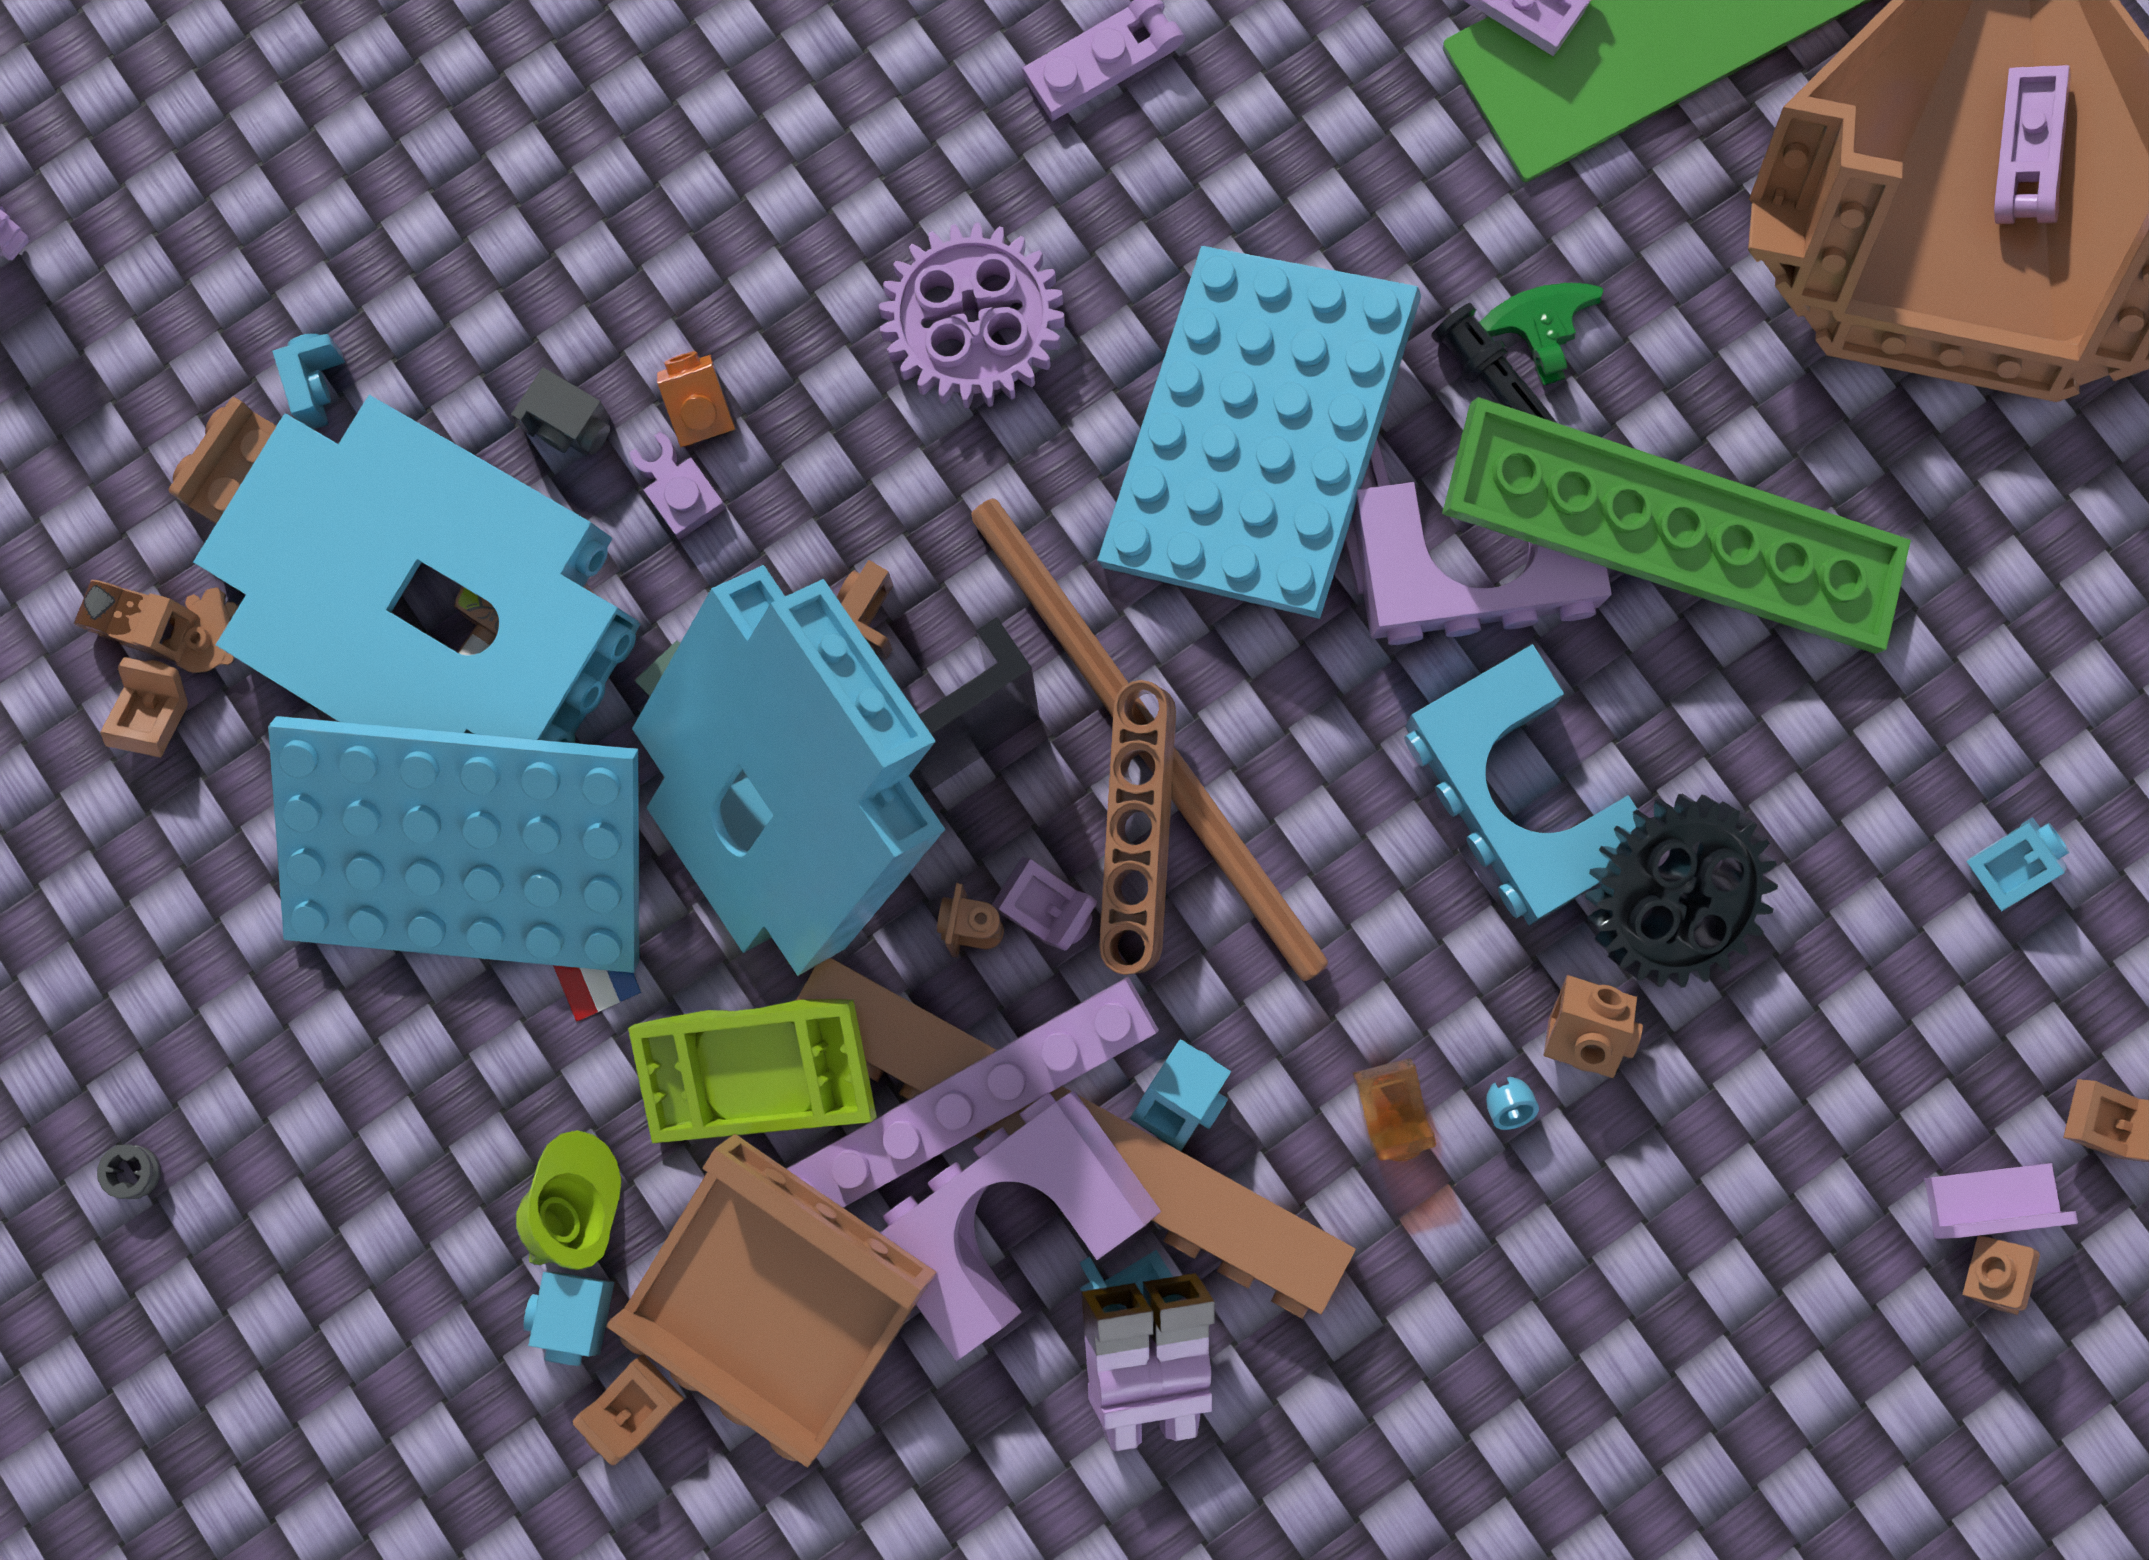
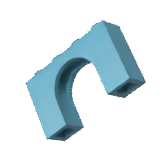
M1533 644L1413 713L1405 726L1409 734L1404 736L1405 743L1416 762L1422 767L1429 764L1438 778L1440 784L1435 786V790L1447 812L1452 817L1460 814L1472 833L1466 837V840L1475 858L1483 867L1491 864L1503 885L1498 887V892L1506 908L1515 918L1522 915L1529 926L1601 884L1600 881L1589 874L1590 869L1606 868L1609 862L1600 853L1599 848L1601 846H1609L1615 849L1621 842L1617 838L1614 828L1620 826L1629 832L1636 828L1633 820V811L1637 809L1628 795L1568 830L1556 833H1539L1517 826L1507 819L1494 804L1486 783V763L1492 746L1506 734L1556 706L1564 695V692Z

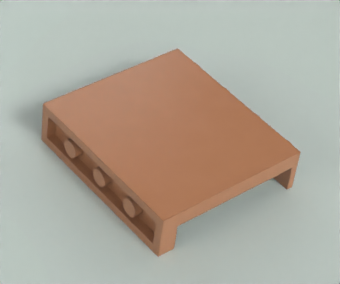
M734 1134L717 1146L702 1168L707 1173L625 1308L611 1318L606 1327L620 1336L622 1344L635 1354L648 1356L666 1368L677 1384L685 1389L698 1391L716 1403L727 1419L735 1424L748 1426L766 1438L777 1454L787 1460L798 1461L808 1468L830 1441L937 1272Z

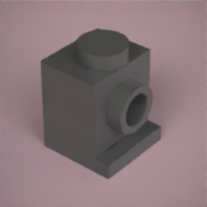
M542 367L511 413L523 432L531 437H534L536 434L545 443L562 453H566L568 448L572 447L585 456L589 453L593 455L603 446L610 431L608 424L611 418L601 401Z

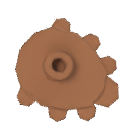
M218 587L207 589L201 600L193 594L187 596L185 601L187 609L196 613L198 618L194 627L186 632L184 637L185 650L180 662L175 663L188 672H208L220 664L230 665L234 662V656L216 646V643L230 622V618L233 617L238 609V606L234 602L225 604L226 595ZM170 617L169 622L174 627L173 619Z

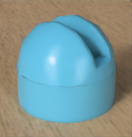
M1506 1077L1509 1084L1503 1085L1498 1088L1496 1083H1493L1486 1097L1487 1110L1493 1124L1501 1130L1521 1127L1533 1120L1539 1112V1105L1532 1090L1525 1082L1514 1077Z

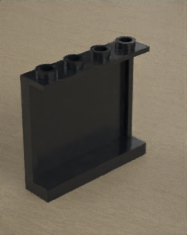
M997 617L976 630L985 671L918 715L935 739V743L909 775L922 796L1040 719L1032 667Z

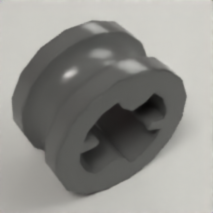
M117 1145L109 1149L100 1159L97 1167V1179L101 1188L109 1196L119 1199H140L150 1194L157 1186L161 1176V1166L157 1156L150 1149L138 1145ZM123 1159L125 1161H139L141 1171L134 1172V1174L140 1176L136 1184L119 1183L117 1173H123L124 1170L118 1168Z

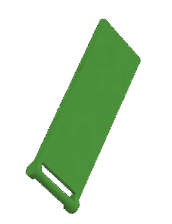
M1592 0L1554 56L1489 16L1446 38L1443 43V51L1518 176L1523 182H1529L1873 0Z

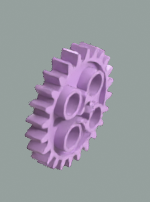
M975 223L970 237L963 238L959 228L954 224L951 225L950 241L944 243L932 231L929 233L931 249L925 252L914 244L909 246L913 261L912 265L900 261L894 262L895 274L901 282L884 281L883 283L885 295L893 300L879 304L881 318L890 321L880 326L882 339L884 341H895L887 348L889 359L891 362L904 360L900 367L901 376L904 380L920 374L917 383L920 394H926L937 385L939 387L941 404L945 405L952 394L957 392L961 393L964 408H969L973 395L981 393L987 406L991 407L994 402V390L1000 388L1012 400L1015 398L1014 381L1019 379L1026 385L1033 387L1035 385V377L1031 367L1036 366L1045 370L1051 367L1050 357L1043 349H1060V336L1052 330L1063 328L1065 320L1064 313L1053 310L1063 305L1062 290L1050 289L1056 283L1054 269L1039 271L1043 265V254L1040 250L1024 257L1026 249L1024 237L1020 236L1009 246L1006 245L1004 230L1000 226L994 231L991 238L987 239L983 238L980 223ZM992 275L1005 277L1009 281L999 291H988L980 286L985 278ZM937 286H944L953 292L947 300L941 303H933L924 298L930 289ZM1014 303L1022 305L1019 310L1010 308ZM976 309L979 320L968 322L965 311ZM925 321L934 323L930 328L922 326ZM1002 328H1011L1020 334V337L1009 345H999L991 340L992 335ZM947 339L958 340L964 345L963 349L954 356L944 357L935 351L936 347Z

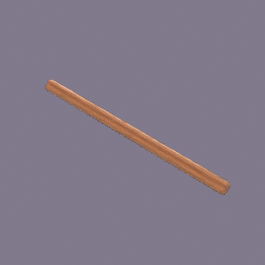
M992 498L983 502L971 513L973 523L1113 717L1116 695L1123 686L1128 684V681L998 500ZM1137 698L1132 708L1135 722L1138 725L1152 722L1154 717L1141 699ZM1174 747L1172 801L1297 976L1303 981L1312 979L1328 965L1327 958ZM1148 752L1140 753L1139 755L1154 774L1156 767L1153 757Z

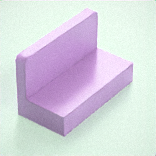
M2052 1163L1924 1178L1935 1239L1962 1238L2078 1224L2076 1211H2060Z

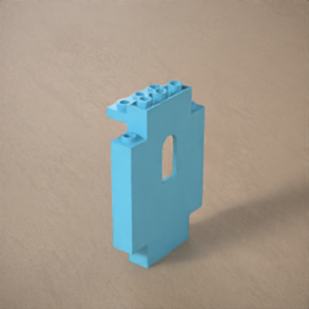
M368 395L339 444L284 413L193 563L246 594L217 641L216 646L339 722L575 743V732L586 714L594 711L602 701L607 679L617 663L624 661L631 653L636 641L635 633L641 625L638 620L618 607L583 588L589 577L597 574L604 565L608 554L607 547L613 539L610 535L585 518L371 395ZM422 562L493 605L498 614L499 629L495 640L486 650L475 655L459 654L391 613Z
M762 565L711 588L632 728L665 777L646 808L741 951L745 953L773 938L797 976L845 950L946 830L909 777L910 773L935 743V739L824 579L785 596L768 570Z

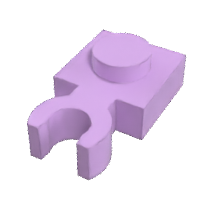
M658 432L654 435L662 449V455L658 460L647 462L643 460L636 449L630 452V458L641 475L657 480L646 487L644 492L680 541L725 510L726 507L691 457L679 466H676L677 453L674 446L665 434Z

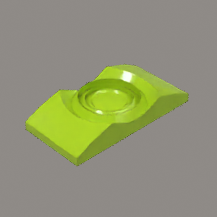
M805 999L738 1011L705 1010L638 1023L628 1028L652 1143L869 1123L877 1118L854 1000Z

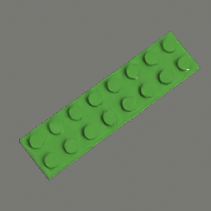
M1477 397L1469 405L1442 512L1443 515L1874 654L1887 649L1911 542L1910 539Z

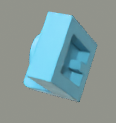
M304 334L297 336L288 342V346L273 350L272 352L291 414L299 422L311 429H316L329 425L323 405L331 402L327 384L320 371L343 364L345 361L342 351L330 335Z
M2032 817L2022 823L2019 828L1970 857L1966 862L1999 909L2003 911L2064 874L2067 865L2062 857L2070 852L2050 823L2040 828Z

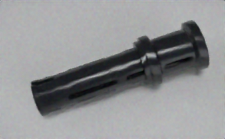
M1472 303L1465 304L1456 310L1432 332L1431 337L1436 343L1443 342L1464 367L1461 372L1463 377L1472 383L1478 381L1496 403L1557 423L1539 398L1507 361L1506 357L1509 353L1506 351L1507 346L1502 340L1494 341L1474 316L1477 309Z

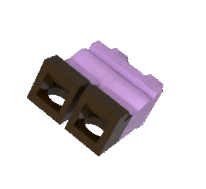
M1193 1273L1143 1281V1295L1136 1283L1081 1291L1089 1379L1088 1399L1101 1422L1104 1436L1111 1449L1122 1451L1137 1448L1142 1443L1141 1424L1154 1421L1160 1422V1429L1166 1439L1179 1441L1196 1438L1200 1414L1212 1412V1394L1209 1391L1211 1384L1209 1325L1214 1324L1215 1301L1197 1274ZM1172 1294H1180L1186 1297V1300L1165 1303L1163 1298ZM1111 1304H1121L1127 1308L1106 1313L1102 1310Z

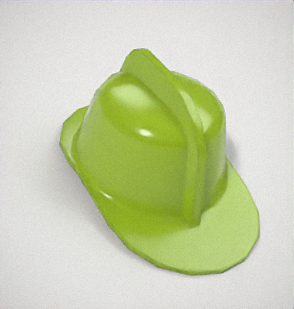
M578 1130L559 1134L546 1145L538 1161L531 1189L521 1200L516 1213V1229L521 1242L530 1253L529 1262L532 1264L542 1265L550 1262L561 1267L580 1270L592 1267L604 1256L620 1198L621 1176L617 1160L609 1147L595 1135Z

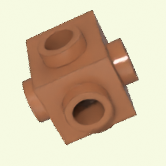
M1567 975L1548 1020L1543 1056L1570 1064L1582 1071L1595 1072L1614 1078L1623 1056L1632 1059L1641 1039L1643 1024L1634 1022L1637 997L1623 993L1609 985H1598Z

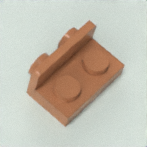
M232 397L225 407L219 408L210 417L205 429L206 435L193 454L185 456L177 465L173 473V483L169 487V493L188 508L217 524L275 430L276 425L253 412L241 400Z

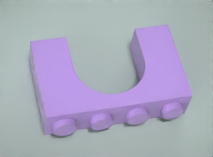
M1414 482L1357 490V503L1352 515V522L1356 533L1363 575V595L1371 639L1387 637L1388 644L1401 645L1423 639L1422 632L1445 629L1447 637H1459L1481 631L1480 624L1501 621L1503 622L1504 629H1518L1537 624L1539 622L1538 616L1559 613L1561 621H1576L1596 615L1595 609L1599 608L1612 595L1607 567L1528 542L1529 553L1523 573L1515 580L1494 588H1474L1462 585L1446 576L1435 565L1427 551Z
M1075 1091L1070 1092L1058 1101H1055L1052 1095L1047 1093L1019 1114L1026 1124L1009 1136L1002 1127L974 1147L973 1150L980 1159L963 1170L958 1162L953 1163L927 1183L934 1193L918 1204L911 1195L882 1216L888 1227L880 1232V1234L937 1272L916 1305L956 1362L1004 1328L1021 1313L1019 1307L983 1258L977 1245L974 1217L978 1202L989 1185L998 1182H1020L1045 1193L1061 1209L1096 1260L1140 1230L1161 1212Z

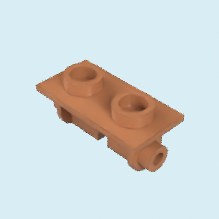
M956 883L953 898L943 897L937 933H941V940H945V945L952 957L958 958L961 945L988 950L1000 944L1004 936V928L998 911L994 906L986 902L969 899L963 884Z

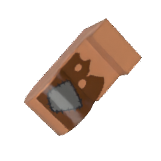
M91 580L73 624L94 634L118 641L123 646L179 663L186 647L184 641L185 634L190 628L194 627L198 615L167 597L152 593L146 595L103 581ZM169 617H171L174 622V632L166 643L160 644L159 642Z

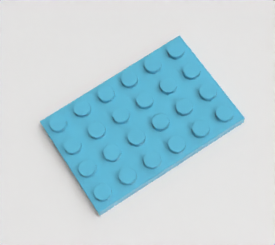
M1201 246L1097 559L1099 564L1103 568L1320 619L1357 503V490L1362 487L1421 300L1418 286Z
M276 716L270 723L268 731L284 940L635 972L639 963L638 749Z

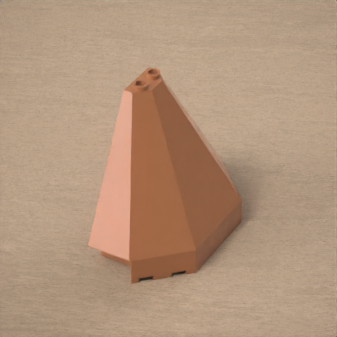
M1891 0L1783 106L1749 198L1752 208L1748 251L1756 262L1761 260L1775 277V287L1798 317H1805L1816 332V342L1827 356L2053 402H2059L2080 394V385L2110 375L2113 381H2117L2149 369V40L2119 0ZM2069 65L2071 81L2059 189L2058 220L2056 223H2038L2037 217L2016 218L2014 224H1996L1994 207L2009 68ZM2018 182L2017 194H2038L2039 182Z

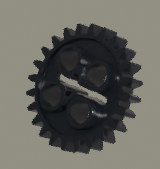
M1678 794L1674 808L1663 800L1656 799L1654 802V817L1649 818L1636 809L1633 811V820L1636 828L1631 832L1620 826L1614 828V832L1621 842L1616 849L1609 846H1601L1599 848L1600 853L1609 862L1606 868L1590 869L1589 874L1602 884L1601 888L1585 893V898L1600 908L1591 913L1587 920L1600 930L1595 937V941L1609 952L1607 957L1620 968H1625L1637 980L1642 981L1646 977L1658 987H1663L1669 978L1680 988H1685L1690 972L1705 983L1709 981V965L1715 963L1727 972L1730 970L1728 953L1735 950L1739 954L1746 956L1749 951L1742 939L1747 933L1762 936L1764 931L1754 920L1757 915L1771 914L1774 908L1761 900L1762 895L1778 889V884L1763 874L1772 870L1777 864L1775 860L1762 853L1770 843L1768 839L1755 832L1757 824L1740 814L1739 810L1723 801L1719 804L1702 794L1697 802L1684 794ZM1670 850L1666 861L1658 866L1661 857ZM1722 860L1719 869L1712 875L1714 867ZM1650 908H1652L1649 917L1645 921L1641 922V919L1644 916V914ZM1704 918L1701 926L1694 931L1697 923Z

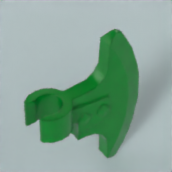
M1583 283L1543 285L1510 297L1493 308L1480 323L1491 337L1505 333H1515L1524 338L1533 355L1538 378L1542 385L1545 386L1565 379L1562 370L1567 369V363L1559 345L1566 344L1567 341L1575 339L1576 331L1572 322L1573 317L1578 311L1599 304L1603 295V288Z

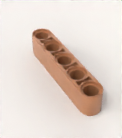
M1145 680L1132 681L1123 686L1116 695L1113 710L1099 947L1101 958L1105 965L1112 971L1123 975L1145 973L1152 969L1159 961L1163 948L1176 706L1173 698L1167 691ZM1144 694H1154L1159 703L1157 716L1148 724L1138 725L1132 715L1134 702ZM1148 752L1155 761L1154 775L1145 784L1136 785L1129 776V764L1136 755ZM1143 811L1151 820V834L1145 842L1134 845L1126 836V821L1134 813ZM1133 871H1139L1148 881L1147 896L1136 905L1130 904L1125 900L1121 889L1124 878ZM1129 930L1138 933L1142 937L1145 946L1142 958L1133 965L1125 962L1118 952L1119 939Z

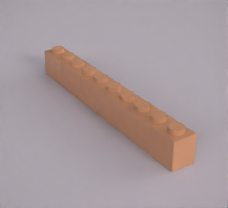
M832 958L815 966L796 999L854 1000L869 1078L878 1082L884 1072L904 1083L899 1094L908 1100L996 1051L993 1047ZM1061 1086L1050 1092L1055 1101H1058L1072 1091ZM1078 1095L1161 1210L1151 1221L1168 1230L1163 1242L1194 1259L1200 1249L1222 1260L1217 1272L1248 1289L1254 1279L1275 1290L1271 1302L1301 1319L1304 1318L1308 1309L1322 1315L1356 1248ZM1034 1102L973 1136L983 1141L988 1131L995 1133L1002 1127L1009 1136L1026 1124L1019 1114Z

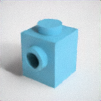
M1180 1039L1147 1088L1130 1120L1181 1152L1198 1124L1210 1129L1225 1106L1228 1098L1220 1094L1219 1091L1231 1071L1214 1061L1205 1052L1195 1049Z
M543 1272L539 1295L532 1294L530 1296L525 1311L524 1330L531 1332L528 1346L546 1349L544 1360L566 1365L580 1366L582 1356L600 1355L614 1282L560 1272Z

